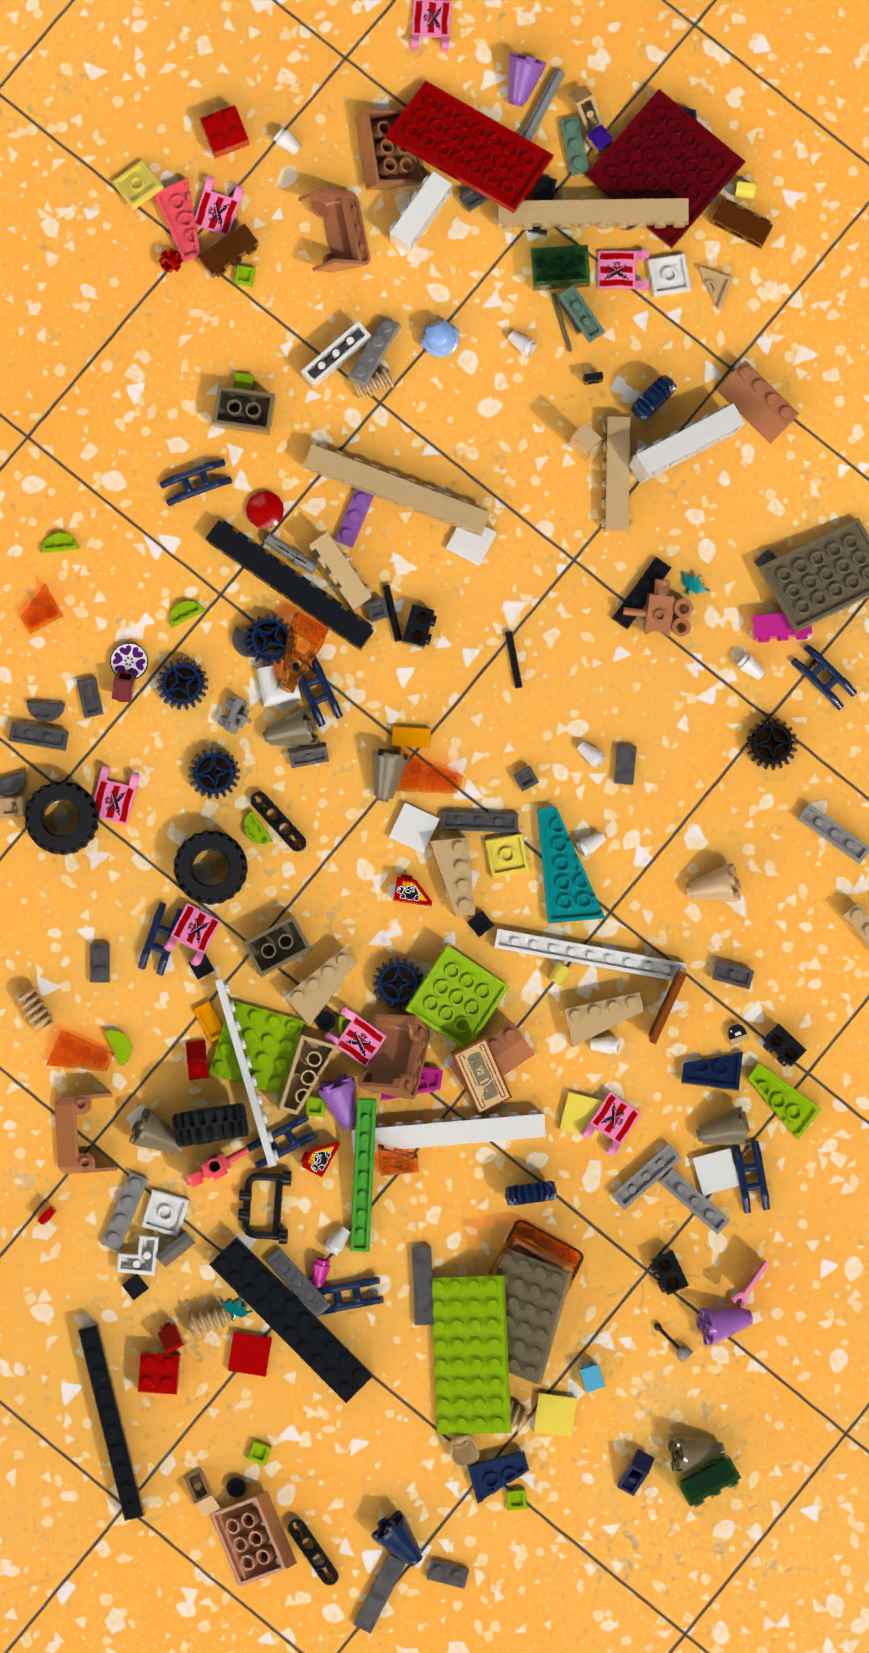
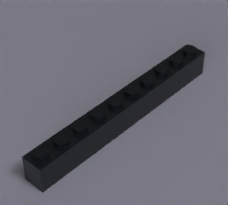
M219 520L205 538L207 543L359 651L364 648L374 634L373 626L366 620L361 622L356 618L357 614L350 609L344 610L338 600L335 598L330 600L325 596L326 592L319 587L315 589L309 585L311 582L304 576L299 578L294 574L295 570L288 565L284 567L278 563L280 560L273 554L268 556L263 552L264 548L257 543L254 545L248 541L249 538L245 534L233 531V526L228 522L224 521L222 523Z
M99 1324L79 1329L78 1332L124 1520L143 1517L145 1511Z

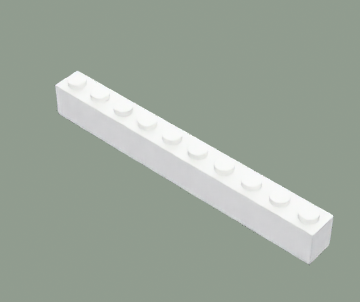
M540 1110L528 1111V1115L522 1116L520 1112L509 1113V1117H501V1114H490V1118L482 1119V1115L470 1116L471 1120H463V1117L451 1118V1122H444L442 1118L432 1119V1123L425 1124L424 1120L413 1121V1125H405V1122H395L393 1127H386V1123L376 1124L374 1152L546 1137L544 1114H540ZM356 1126L355 1130H351L353 1153H355Z

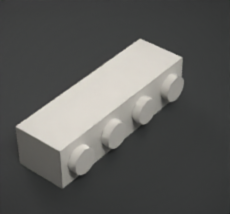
M359 321L356 322L301 371L302 376L313 389L317 388L371 339L370 333Z

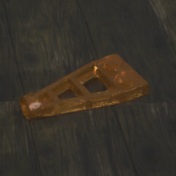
M299 612L294 614L288 630L282 682L280 685V689L288 693H294L297 683L322 648L329 631L328 628ZM299 636L311 643L306 654L296 650L297 638ZM293 656L302 660V664L297 672L290 667Z

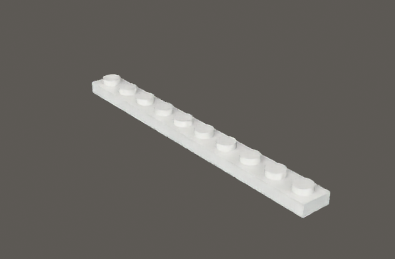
M502 929L497 930L494 948L670 981L673 980L678 967L681 966L685 969L687 967L686 963Z
M219 979L215 983L266 1160L268 1166L273 1167L277 1165L276 1161H279L276 1149L272 1150L271 1142H274L271 1131H267L265 1126L268 1123L266 1113H262L260 1105H263L260 1093L256 1094L254 1088L258 1086L255 1075H251L249 1071L252 1064L250 1057H245L244 1049H247L244 1037L240 1038L238 1033L241 1030L239 1019H234L233 1012H236L233 1000L229 1001L227 995L231 993L228 982L224 983L223 979Z

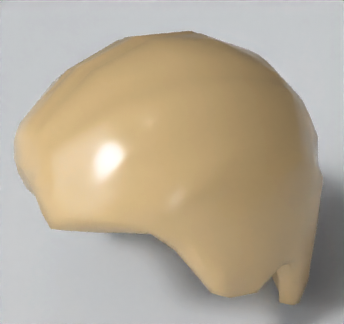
M458 1434L451 1439L449 1454L454 1464L458 1467H464L478 1460L477 1442L471 1435Z

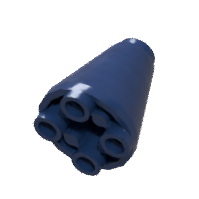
M400 1510L396 1511L390 1518L387 1519L385 1517L377 1523V1530L371 1534V1537L377 1544L410 1566H414L421 1561L423 1557L406 1517Z

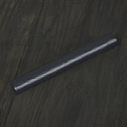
M390 585L383 586L394 640L395 642H400L402 637Z
M512 631L505 632L515 689L523 688Z

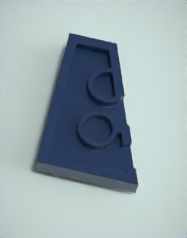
M743 1052L683 1063L681 1084L738 1091Z
M524 1450L468 1465L478 1504L489 1495L496 1493L500 1488L529 1471Z

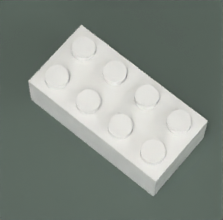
M434 171L431 175H427L424 178L421 190L414 192L411 197V204L409 206L406 205L402 209L399 221L395 220L389 228L390 242L407 254L411 252L452 194V184Z

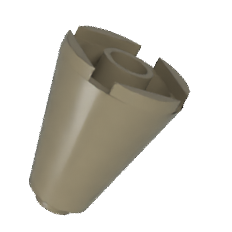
M304 707L267 726L263 732L265 742H268L271 746L317 744L318 736H314L317 726L312 711H308L309 707Z
M372 748L374 796L377 797V800L388 802L389 799H393L409 761V754L398 755L399 751L382 748L376 750Z
M743 1106L699 1125V1130H696L698 1141H702L703 1144H751V1137H747L750 1128L746 1113L743 1111Z

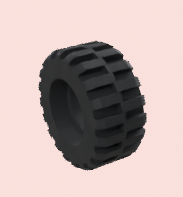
M53 781L48 785L44 784L40 787L41 789L35 791L32 794L31 800H28L26 804L27 810L24 813L25 827L34 843L43 850L56 855L74 854L79 852L78 850L87 847L88 843L94 839L95 832L98 831V820H100L98 807L93 797L78 784L68 781ZM58 800L72 802L80 814L78 827L74 832L66 836L52 834L44 822L46 809L50 804Z
M205 830L201 833L193 834L192 837L186 839L183 845L178 848L176 858H174V875L179 887L189 898L201 904H221L228 899H232L242 889L247 878L248 866L243 849L230 835L220 831ZM205 850H217L228 860V874L217 885H204L194 876L193 862L197 855Z
M243 1103L176 1113L172 1117L175 1140L179 1147L245 1137L249 1133L246 1108Z

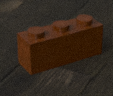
M723 199L711 221L712 225L762 249L773 227L768 219L764 217L758 218L753 215L754 213L751 210L741 209L737 207L735 202Z
M243 224L199 255V261L212 278L220 277L226 273L228 267L231 265L234 267L242 261V257L247 254L250 256L256 252L259 244L246 224Z

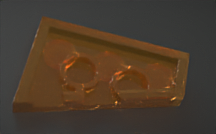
M410 755L397 791L457 794L464 775Z
M61 1030L46 1066L106 1072L115 1053Z

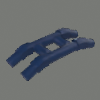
M225 460L211 461L161 481L160 486L162 489L181 481L185 492L178 493L167 499V505L172 506L212 489L232 484L230 476L210 482L206 473L225 466ZM199 475L203 485L192 489L188 478Z
M808 644L804 650L819 664L812 671L797 658H794L791 664L809 679L838 710H841L844 705L830 690L839 682L851 697L855 696L857 691L821 653ZM824 669L832 676L825 685L817 678Z
M311 655L309 660L317 676L306 680L299 663H293L291 667L317 724L321 727L326 723L318 704L328 700L336 719L343 717V714L316 655ZM320 683L325 693L314 698L310 687Z
M160 902L154 915L138 968L143 970L146 968L151 950L162 953L156 974L163 976L171 951L165 950L163 945L154 943L157 932L168 935L167 940L169 939L183 909H177L170 928L160 924L167 906L165 903Z
M306 1113L271 1132L273 1140L285 1134L290 1143L279 1149L275 1140L271 1142L272 1150L276 1149L279 1158L318 1138L317 1132L312 1131L296 1140L291 1131L309 1120ZM259 1138L245 1147L251 1152L262 1146L261 1139ZM266 1157L254 1163L257 1169L268 1165Z
M759 1141L751 1142L755 1163L745 1165L740 1145H732L743 1211L746 1214L751 1213L748 1191L760 1190L763 1210L770 1209L769 1193ZM757 1171L758 1182L747 1184L745 1172Z
M379 1276L317 1288L322 1295L333 1293L335 1305H331L321 1315L384 1303L382 1295L362 1299L360 1292L361 1287L380 1284ZM352 1289L354 1301L343 1303L341 1291Z

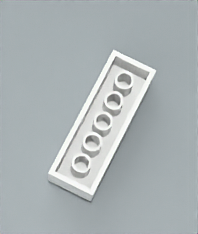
M725 404L718 408L717 412L713 415L708 413L701 417L699 422L695 423L693 421L687 424L682 431H673L665 440L662 438L656 440L648 449L646 447L639 449L632 457L633 460L629 463V466L641 484L733 436L742 428L745 422L734 404L730 406Z

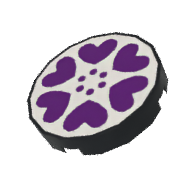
M124 643L113 651L110 657V665L115 675L118 670L135 673L137 680L145 674L148 668V657L141 646L135 643Z

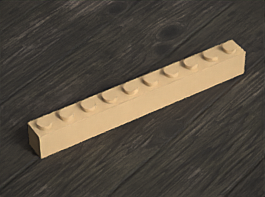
M689 198L524 200L515 213L498 204V225L503 230H513L514 227H521L522 230H532L533 227L549 230L552 227H559V229L566 230L571 229L573 226H578L579 229H589L590 226H597L598 229H607L609 226L625 229L628 226H635V228L641 229L646 228L648 225H654L655 228H665L666 225H673L674 228H683L689 223Z
M311 444L303 464L304 469L480 537L482 536L490 515L486 507L481 505L472 506L465 499L459 498L457 500L451 498L452 495L447 492L441 491V493L433 491L434 488L429 485L423 484V486H420L413 479L407 477L405 479L399 478L395 472L388 471L386 473L381 471V468L377 465L370 464L368 466L356 457L350 459L345 457V454L340 451L334 450L332 452L327 450V447L322 444Z

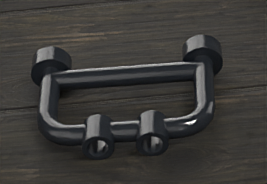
M284 1170L283 1174L253 1173L248 1176L244 1189H240L239 1201H243V1209L239 1208L238 1220H242V1229L248 1237L279 1240V1244H287L288 1229L280 1228L283 1186H291L292 1171ZM257 1180L275 1181L272 1232L254 1231L250 1228L252 1184Z

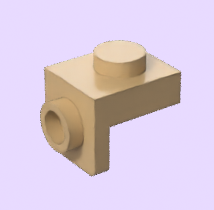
M24 796L0 799V819L24 816L27 810V802L24 800Z

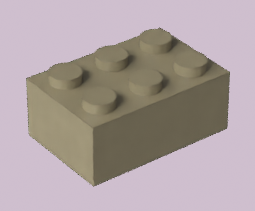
M218 386L213 427L270 435L276 400L275 394Z
M294 915L243 942L261 978L312 951Z

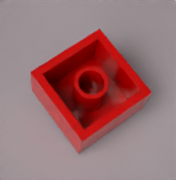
M235 105L200 118L201 126L214 159L250 145Z
M141 1352L138 1392L177 1395L181 1354Z

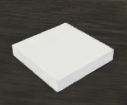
M685 253L647 259L653 297L691 291Z
M485 526L480 537L456 528L446 550L480 567L497 532Z
M405 803L389 838L424 854L440 819Z
M730 1148L692 1158L703 1196L739 1186Z
M152 1189L142 1227L179 1237L190 1200Z

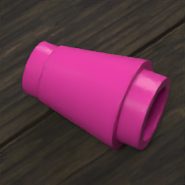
M316 1257L314 1262H312V1284L315 1287H323L331 1267L329 1265L330 1260Z

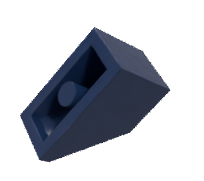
M637 1449L624 1471L617 1488L634 1496L647 1477L655 1458Z

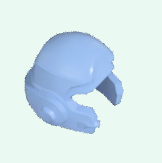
M441 318V321L432 323L428 327H423V337L421 338L420 345L432 356H448L458 346L459 329L454 325H450L444 318Z

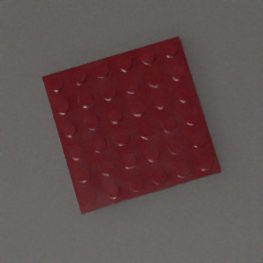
M658 89L588 171L585 177L611 199L689 198L688 225H685L683 228H674L673 225H666L665 228H655L654 225L646 227L672 249L746 161L663 91Z

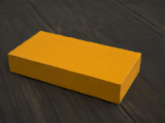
M393 727L392 747L430 749L431 729Z
M208 1000L192 1010L210 1043L219 1039L223 1025L211 1002Z

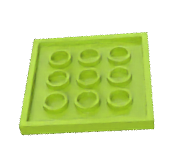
M445 945L404 1010L413 1016H417L422 1022L461 1047L477 1038L510 986L450 946Z
M233 1001L236 1012H233L234 1019H239L241 1030L238 1033L240 1038L244 1037L247 1049H244L245 1057L249 1056L252 1064L249 1071L251 1075H255L258 1086H255V1088L281 1095L305 1021ZM225 1018L209 1074L245 1084Z

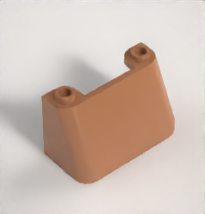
M375 1013L371 1024L387 1035V1038L373 1057L369 1071L364 1070L358 1076V1086L361 1089L404 1099H414L417 1095L430 1041V1030L417 1016Z

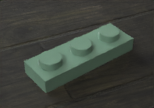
M579 116L560 120L571 176L588 173L589 165Z
M574 285L558 294L559 300L588 343H591L605 333V330Z

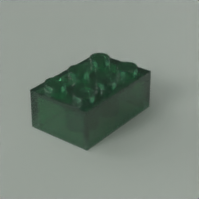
M588 245L531 248L530 261L533 291L567 289L572 285L576 288L590 286Z
M725 1455L723 1458L712 1462L678 1481L676 1484L687 1504L698 1507L705 1502L704 1499L708 1496L716 1497L722 1493L721 1489L726 1486L732 1488L737 1485L741 1476L731 1458Z

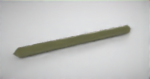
M552 293L551 297L566 347L571 353L572 347L556 294Z

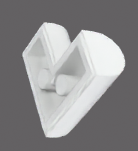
M275 666L262 667L256 670L264 708L301 700L298 681L279 685Z
M140 1235L138 1254L118 1252L116 1272L155 1276L159 1237Z

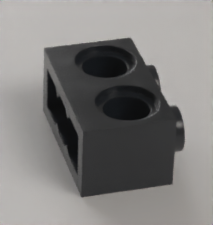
M412 604L402 640L403 644L424 649L425 645L430 644L432 634H429L431 626H435L437 618L434 615V610ZM419 614H426L428 620L421 623L417 620ZM413 633H422V640L415 641L412 638Z
M779 1023L761 1040L764 1043L763 1048L770 1054L774 1052L778 1056L776 1060L783 1067L786 1065L791 1067L807 1051ZM773 1035H778L781 1039L778 1046L771 1043ZM787 1048H791L795 1052L792 1059H788L785 1056Z
M673 1250L651 1259L652 1264L649 1266L653 1275L657 1274L660 1279L657 1283L662 1293L666 1292L667 1295H670L689 1286ZM662 1259L669 1261V1267L666 1270L659 1268V1262ZM669 1277L677 1279V1285L673 1288L667 1285Z

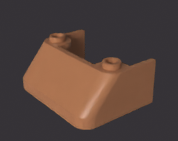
M320 188L298 198L300 202H310L312 212L317 217L324 218L331 253L323 257L322 264L312 267L313 271L332 273L362 267L370 263V253L360 204L355 193Z
M112 1093L61 1097L56 1101L55 1121L58 1167L62 1173L80 1174L117 1171V1167L96 1168L95 1159L92 1155L87 1153L79 1154L77 1115H83L90 1111L92 1107L91 1099L112 1098Z

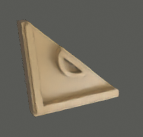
M700 265V274L717 310L721 311L733 277Z

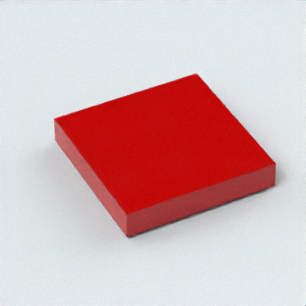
M234 1332L227 1371L266 1377L272 1338Z

